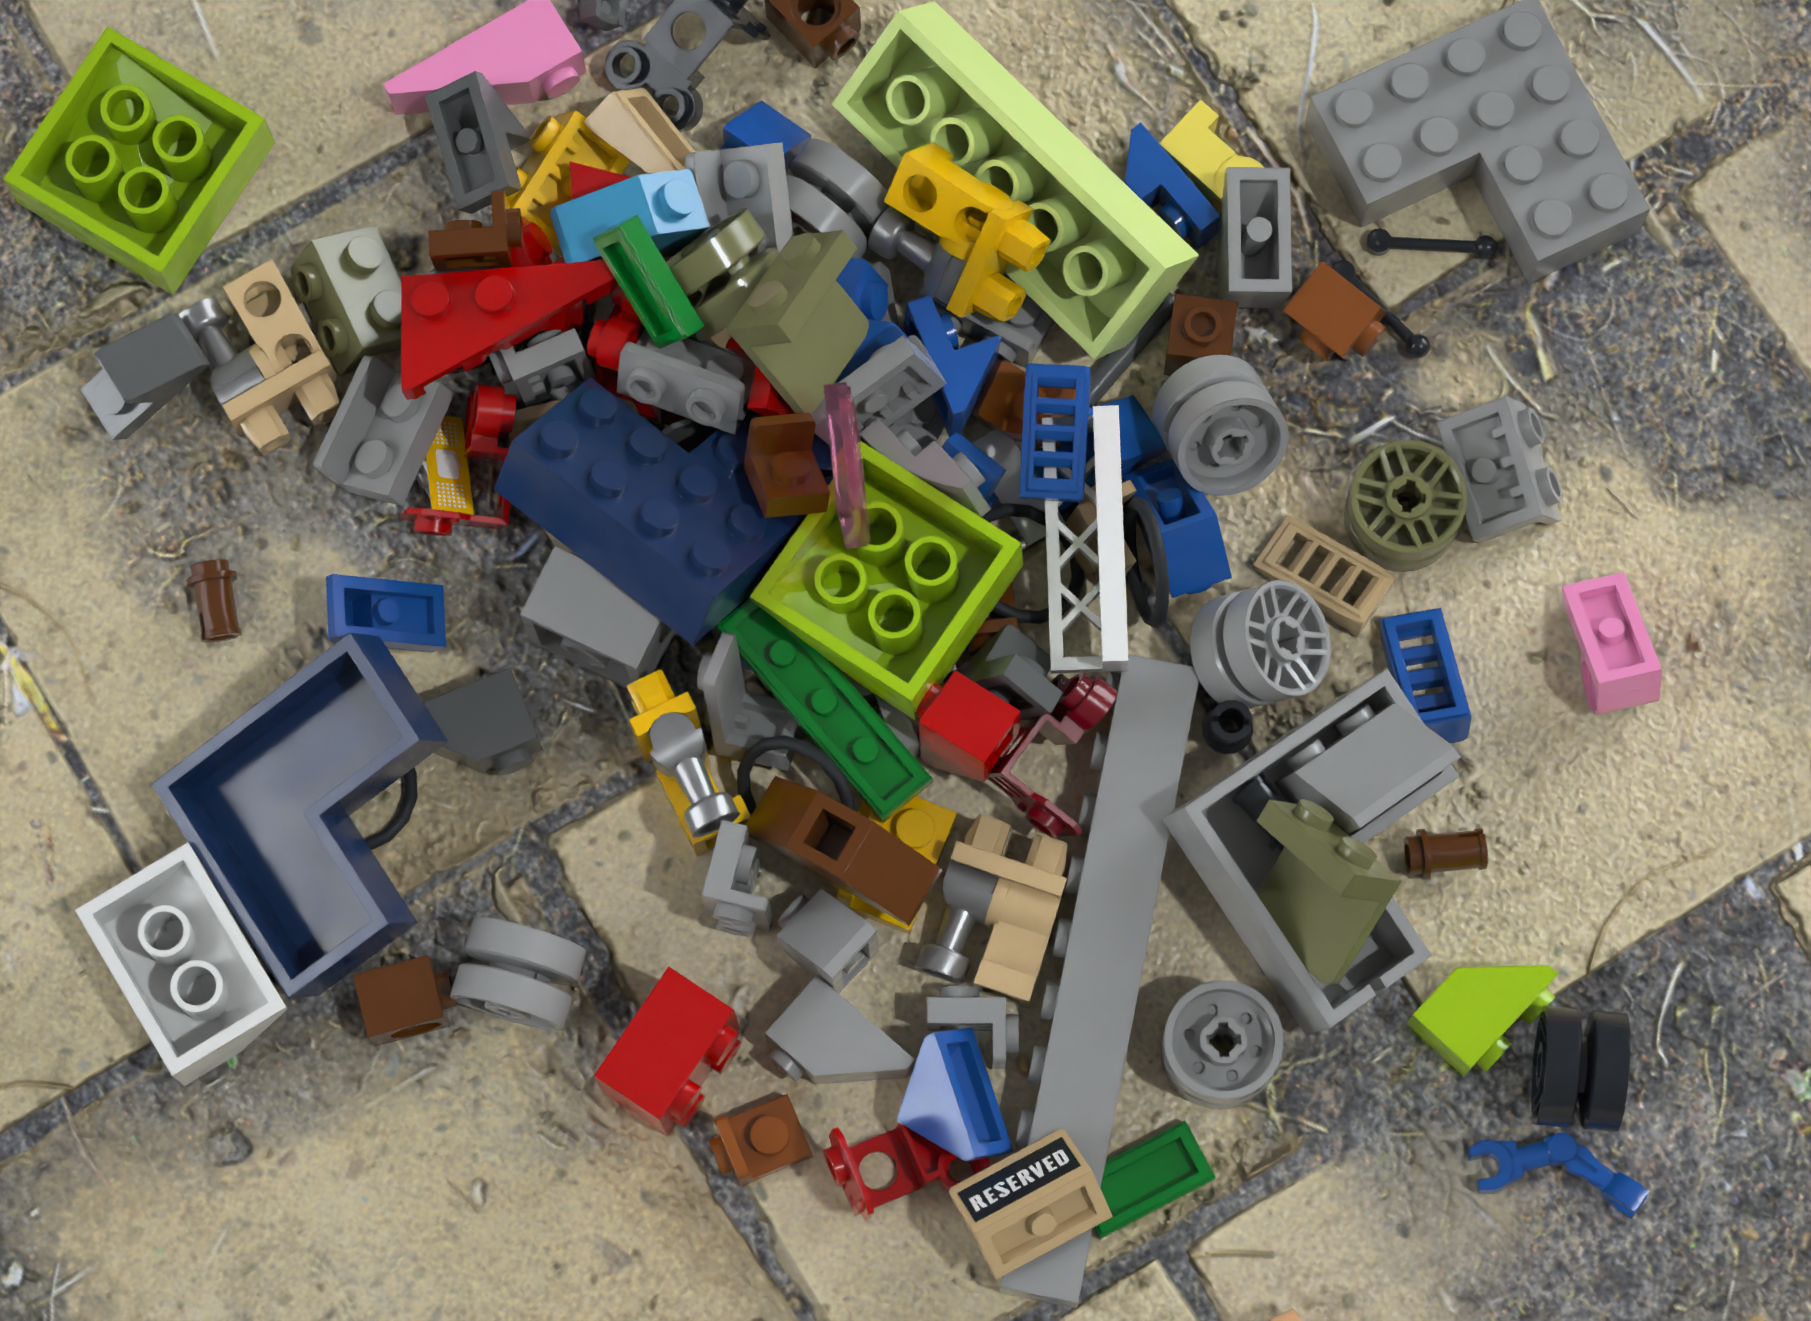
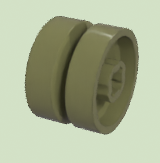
M747 208L741 209L719 222L666 261L685 295L689 296L694 292L698 294L690 303L704 327L693 333L699 342L714 336L728 327L779 254L777 249L773 247L767 248L752 257L748 256L762 242L766 234Z
M1400 440L1380 446L1371 452L1359 465L1346 499L1344 523L1351 543L1360 555L1386 570L1409 572L1433 564L1450 548L1465 515L1467 488L1464 477L1456 463L1445 452L1431 444L1416 440ZM1400 500L1408 501V507L1412 509L1410 513L1402 512V506L1399 504Z

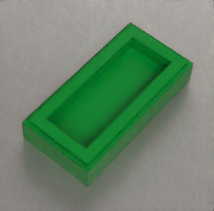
M638 215L628 218L592 238L594 240L593 243L656 347H659V349L689 337L704 327Z
M1185 1120L1105 1162L1100 1189L1113 1217L1094 1227L1100 1240L1216 1179Z

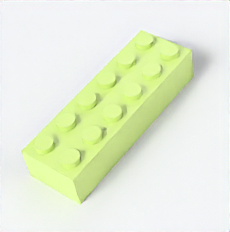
M935 1L899 10L832 103L897 169L905 152L935 142L954 155L951 162L980 181L1001 189L1012 201L1020 200L1033 208L1028 222L1051 240L1042 261L1035 269L1025 272L1009 262L1005 273L1017 285L1026 290L1025 293L1094 360L1124 348L1129 344L1199 256L1192 247Z

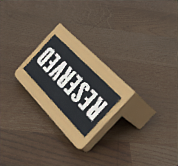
M1059 1129L954 1185L949 1190L954 1204L969 1226L984 1260L996 1280L1113 1217L1092 1169L1064 1129Z

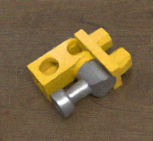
M935 142L905 152L884 199V202L890 205V207L883 212L875 223L869 236L868 247L886 259H893L901 253L925 272L923 278L925 291L932 298L936 297L948 304L946 309L960 318L976 311L1001 323L1014 318L1025 299L1026 290L1004 277V272L1009 262L1025 272L1035 269L1042 261L1051 242L1046 235L1028 222L1033 208L1020 200L1012 201L1001 189L980 181L951 162L954 155ZM915 221L940 236L938 241L936 242L915 232Z
M661 669L627 685L628 692L633 700V708L637 716L629 719L645 762L653 761L663 790L696 857L714 849L721 820L746 825L751 815L740 794L732 798L730 794L718 791L710 775L711 763L696 707L688 691L675 697Z

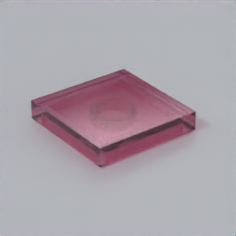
M847 382L824 385L835 498L845 548L868 547V542H871L859 425L851 386H847Z

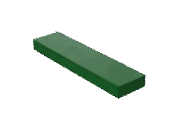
M748 599L717 625L720 634L725 632L736 635L739 655L815 745L830 756L843 772L850 786L882 823L886 822L933 783V778L843 673L832 662L756 605L751 599Z

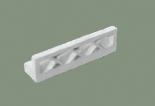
M1119 405L1093 406V416H1089L1088 433L1094 432V456L1086 463L1085 478L1095 469L1096 492L1085 483L1084 495L1096 505L1097 518L1077 537L1058 520V507L1063 502L1045 501L1051 674L1080 673L1082 671H1128ZM1075 416L1042 418V424L1074 426ZM1043 441V451L1056 452V442ZM1044 467V478L1057 479V471H1059L1066 479H1072V470L1069 468ZM1096 532L1098 535V555L1086 545ZM1059 533L1072 544L1061 556ZM1078 551L1099 569V582L1081 601L1061 583L1060 570ZM1099 594L1101 619L1088 608ZM1061 596L1074 607L1063 620ZM1081 614L1101 632L1102 656L1063 657V633Z

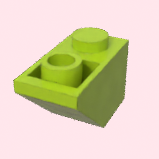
M1549 965L1456 968L1416 1010L1407 1022V1025L1463 1077L1476 1064L1487 1072L1512 1045L1503 1035L1518 1018H1522L1530 1025L1540 1015L1542 1007L1548 1006L1555 999V996L1546 988L1558 976V973Z

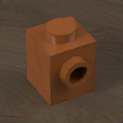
M1324 261L1318 265L1283 309L1285 313L1305 328L1298 339L1326 361L1330 359L1334 352L1346 361L1355 352L1364 357L1375 346L1386 330V327L1380 321L1387 312Z

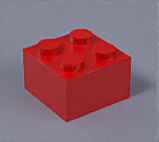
M668 967L595 1073L594 1077L599 1087L609 1098L666 1136H668L675 1124L684 1129L694 1118L705 1099V1095L700 1093L702 1090L701 1086L712 1069L721 1075L732 1062L742 1045V1042L737 1039L740 1027L735 1010L671 967Z

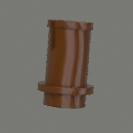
M226 559L208 560L191 565L192 576L186 579V583L189 588H194L201 628V641L205 643L221 642L241 636L242 631L238 623L232 582L238 579L237 572L230 570L229 562Z
M1483 828L1474 829V831L1427 835L1425 829H1417L1416 836L1404 838V859L1408 875L1419 874L1421 880H1428L1431 877V873L1477 868L1478 870L1487 869L1488 850Z

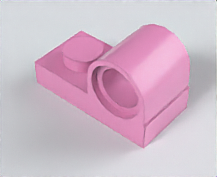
M1622 572L1562 586V602L1581 650L1582 680L1589 706L1594 715L1659 701L1662 668L1625 573Z

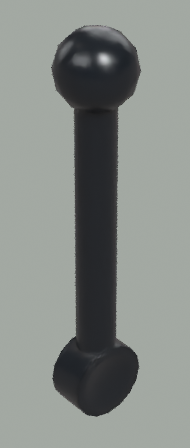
M1381 228L1372 230L1368 234L1366 241L1368 251L1376 256L1384 255L1390 249L1475 253L1478 258L1487 260L1494 257L1498 249L1496 241L1487 235L1480 236L1475 241L1391 237L1389 232Z
M1340 260L1333 264L1331 268L1387 312L1381 320L1406 343V351L1410 356L1422 358L1428 354L1430 342L1427 337L1422 334H1414L1355 278V267L1352 263Z

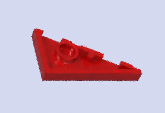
M604 260L401 276V391L407 400L417 399L425 395L424 386L461 366L465 372L483 363L488 355L494 351L507 350L551 326L549 318L584 299L589 305L610 294L612 289L618 285V282Z

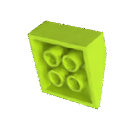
M107 26L3 180L18 204L174 295L274 146L275 141L264 117Z
M859 441L828 485L830 497L827 512L811 513L806 516L755 588L750 599L861 686L916 720L918 718L916 716L917 708L927 691L934 683L941 684L1024 565L1022 544L870 446Z

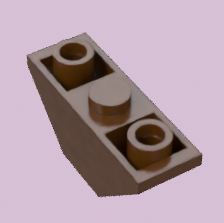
M777 776L770 783L745 825L748 828L749 837L907 926H910L942 872L939 866L874 821L818 790Z

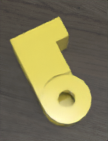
M1200 100L1159 144L1221 215L1226 168L1264 167L1260 162L1251 157L1238 156L1235 151L1214 134L1219 115Z

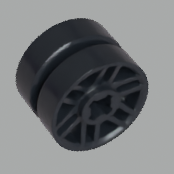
M1554 1006L1542 1007L1536 1030L1532 1065L1531 1113L1534 1125L1568 1128L1574 1117L1578 1098L1579 1118L1583 1129L1608 1132L1619 1131L1625 1110L1630 1067V1023L1627 1013L1593 1010L1587 1019L1584 1036H1582L1581 1016L1578 1009Z

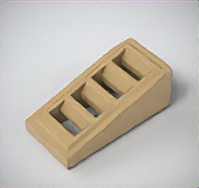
M645 88L611 92L584 121L587 127L649 174L686 169L685 155L695 152Z
M1289 514L1252 566V568L1272 581L1284 580L1302 587L1316 601L1323 615L1356 637L1361 634L1396 580V576L1378 564ZM1296 538L1305 545L1289 568L1286 569L1277 564L1292 540ZM1316 551L1325 559L1311 580L1307 581L1300 577L1299 574ZM1337 565L1346 573L1330 594L1321 589V587ZM1358 579L1366 584L1367 587L1355 604L1351 606L1344 602L1343 599Z

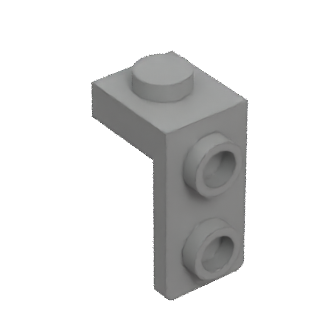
M722 632L714 653L707 652L703 656L697 676V687L699 690L704 691L706 701L704 723L705 726L711 727L715 753L742 760L745 751L762 738L786 735L801 739L804 732L803 729L776 698L746 692L736 635ZM787 749L770 750L758 757L755 763L788 771L795 751Z

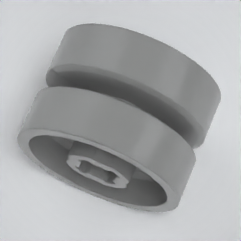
M816 138L810 139L790 163L793 176L786 174L793 236L807 232L813 234L843 230L858 248L852 257L861 258L869 249L866 236H870L879 217L890 207V205L884 202L888 191L867 169L848 154L826 141Z
M1210 355L1193 360L1176 370L1165 381L1156 396L1153 407L1155 428L1183 478L1190 486L1200 492L1223 496L1246 491L1265 480L1277 468L1286 452L1289 433L1282 413L1254 368L1237 357Z
M1284 580L1271 581L1208 601L1197 613L1190 635L1191 658L1197 677L1207 693L1219 704L1227 700H1236L1252 709L1307 694L1317 688L1322 682L1330 662V635L1321 609L1312 596L1302 587Z
M473 918L464 951L472 958L488 964V966L474 963L460 964L450 998L466 1007L507 1021L545 1030L563 1031L573 998L566 991L549 983L560 985L577 984L587 951L576 943L535 928L493 918Z
M1227 980L1201 984L1184 994L1174 1005L1168 1016L1160 1045L1161 1062L1165 1075L1173 1088L1181 1096L1198 1106L1218 1110L1239 1107L1256 1098L1273 1077L1283 1052V1029L1274 1007L1261 993L1252 987ZM1223 1034L1224 1040L1231 1046H1234L1227 1056H1219V1051L1212 1045H1209L1215 1038V1035Z

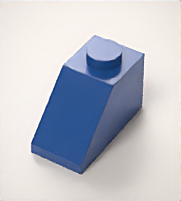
M1173 459L1122 476L1123 483L1131 480L1137 491L1133 497L1137 496L1147 500L1155 513L1164 543L1169 575V594L1172 598L1184 594L1201 593L1209 589L1213 584L1232 578L1217 514L1203 491L1196 490L1186 482ZM1138 513L1137 521L1153 562L1149 537L1143 519Z

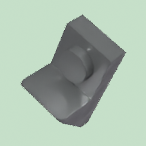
M474 71L425 96L458 211L473 214L491 205V191L504 190L506 197L522 190L511 150L529 142L528 133L481 72Z
M170 313L96 351L94 355L102 370L80 390L112 440L127 439L209 366L210 363L178 313Z
M1010 624L1002 627L958 670L962 675L1020 710V721L1050 714L1063 694L1061 690L1046 679L1051 669L1050 655L1014 625Z

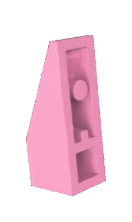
M527 0L383 83L391 108L396 115L430 112L426 95L474 71L481 72L506 105L534 103L546 95L549 98L559 97L574 88L580 81L579 76L587 71L581 48L551 1Z

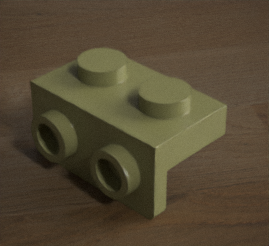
M372 225L311 239L291 266L292 282L296 295L301 301L305 302L317 327L320 346L324 353L331 357L338 374L343 375L353 372L365 355L372 356L400 349L401 278L376 226Z

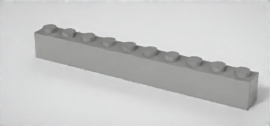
M1128 654V671H1109L1107 683L1117 690V697L1110 708L1114 710L1110 733L1098 731L1096 733L1090 769L1102 771L1098 794H1084L1078 824L1083 832L1090 833L1085 858L1072 855L1065 893L1077 895L1073 920L1064 918L1059 920L1053 956L1065 958L1060 983L1047 981L1040 1019L1053 1022L1048 1046L1039 1044L1034 1046L1028 1077L1029 1083L1039 1084L1040 1088L1035 1110L1022 1107L1015 1146L1025 1148L1059 1129H1064L1092 1169L1100 1188L1170 832L1162 818L1174 811L1199 682L1195 669L1192 666ZM1093 1228L1002 1276L999 1293L1077 1309Z

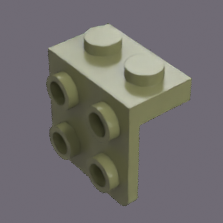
M843 230L813 234L807 232L791 236L726 328L795 413H813L828 393V390L833 386L865 339L869 328L866 316L836 280L858 249Z
M1269 799L1256 822L1285 847L1257 892V895L1307 971L1323 984L1336 985L1345 976L1402 881L1376 859L1377 855L1371 848L1349 836L1333 822L1334 817L1320 805L1306 799H1300L1298 804Z

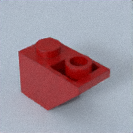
M956 670L944 686L936 682L930 687L916 711V716L921 718L917 735L920 736L921 761L933 768L982 782L987 780L1020 732V710Z

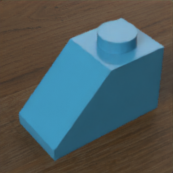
M691 169L637 175L557 205L549 211L565 263L604 260L593 243L594 240L592 238L635 215H638L663 258L672 257L710 228Z

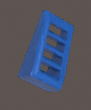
M1026 364L1019 499L1084 503L1091 389L1090 367ZM1039 388L1075 389L1076 399L1039 397ZM1038 414L1075 416L1074 426L1037 424ZM1036 441L1073 442V453L1036 451ZM1035 466L1072 468V479L1035 478L1034 469Z
M1437 608L1379 618L1378 626L1387 668L1425 726L1448 743L1466 740L1469 735L1472 716L1442 609ZM1432 635L1433 644L1405 649L1400 647L1399 641ZM1433 661L1438 663V667L1410 672H1407L1406 666ZM1443 686L1444 692L1414 697L1413 691Z

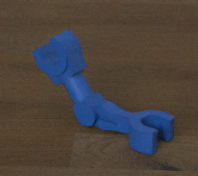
M1557 1133L1544 1138L1542 1141L1518 1147L1516 1141L1482 1140L1469 1147L1467 1152L1469 1161L1490 1157L1499 1166V1173L1496 1176L1477 1181L1476 1186L1479 1194H1495L1502 1191L1504 1188L1522 1179L1525 1171L1546 1166L1562 1165L1569 1174L1583 1178L1600 1190L1602 1197L1609 1204L1630 1219L1634 1217L1650 1193L1649 1190L1631 1177L1618 1171L1614 1173L1600 1163L1588 1148L1577 1143L1567 1133Z

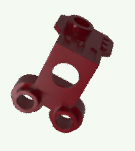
M1083 671L1070 679L1063 674H1059L1051 681L1054 686L1063 692L1050 714L1020 721V732L987 778L1012 799L1017 809L1026 813V819L1034 827L1054 839H1057L1058 836H1080L1083 830L1077 822L1051 801L1031 790L1009 771L1038 732L1055 745L1076 744L1084 732L1094 727L1111 708L1117 697V690L1097 674L1089 677ZM1023 735L1016 747L1008 754L1014 743Z

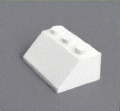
M188 842L75 910L169 1072L183 1086L239 1054L288 1009Z

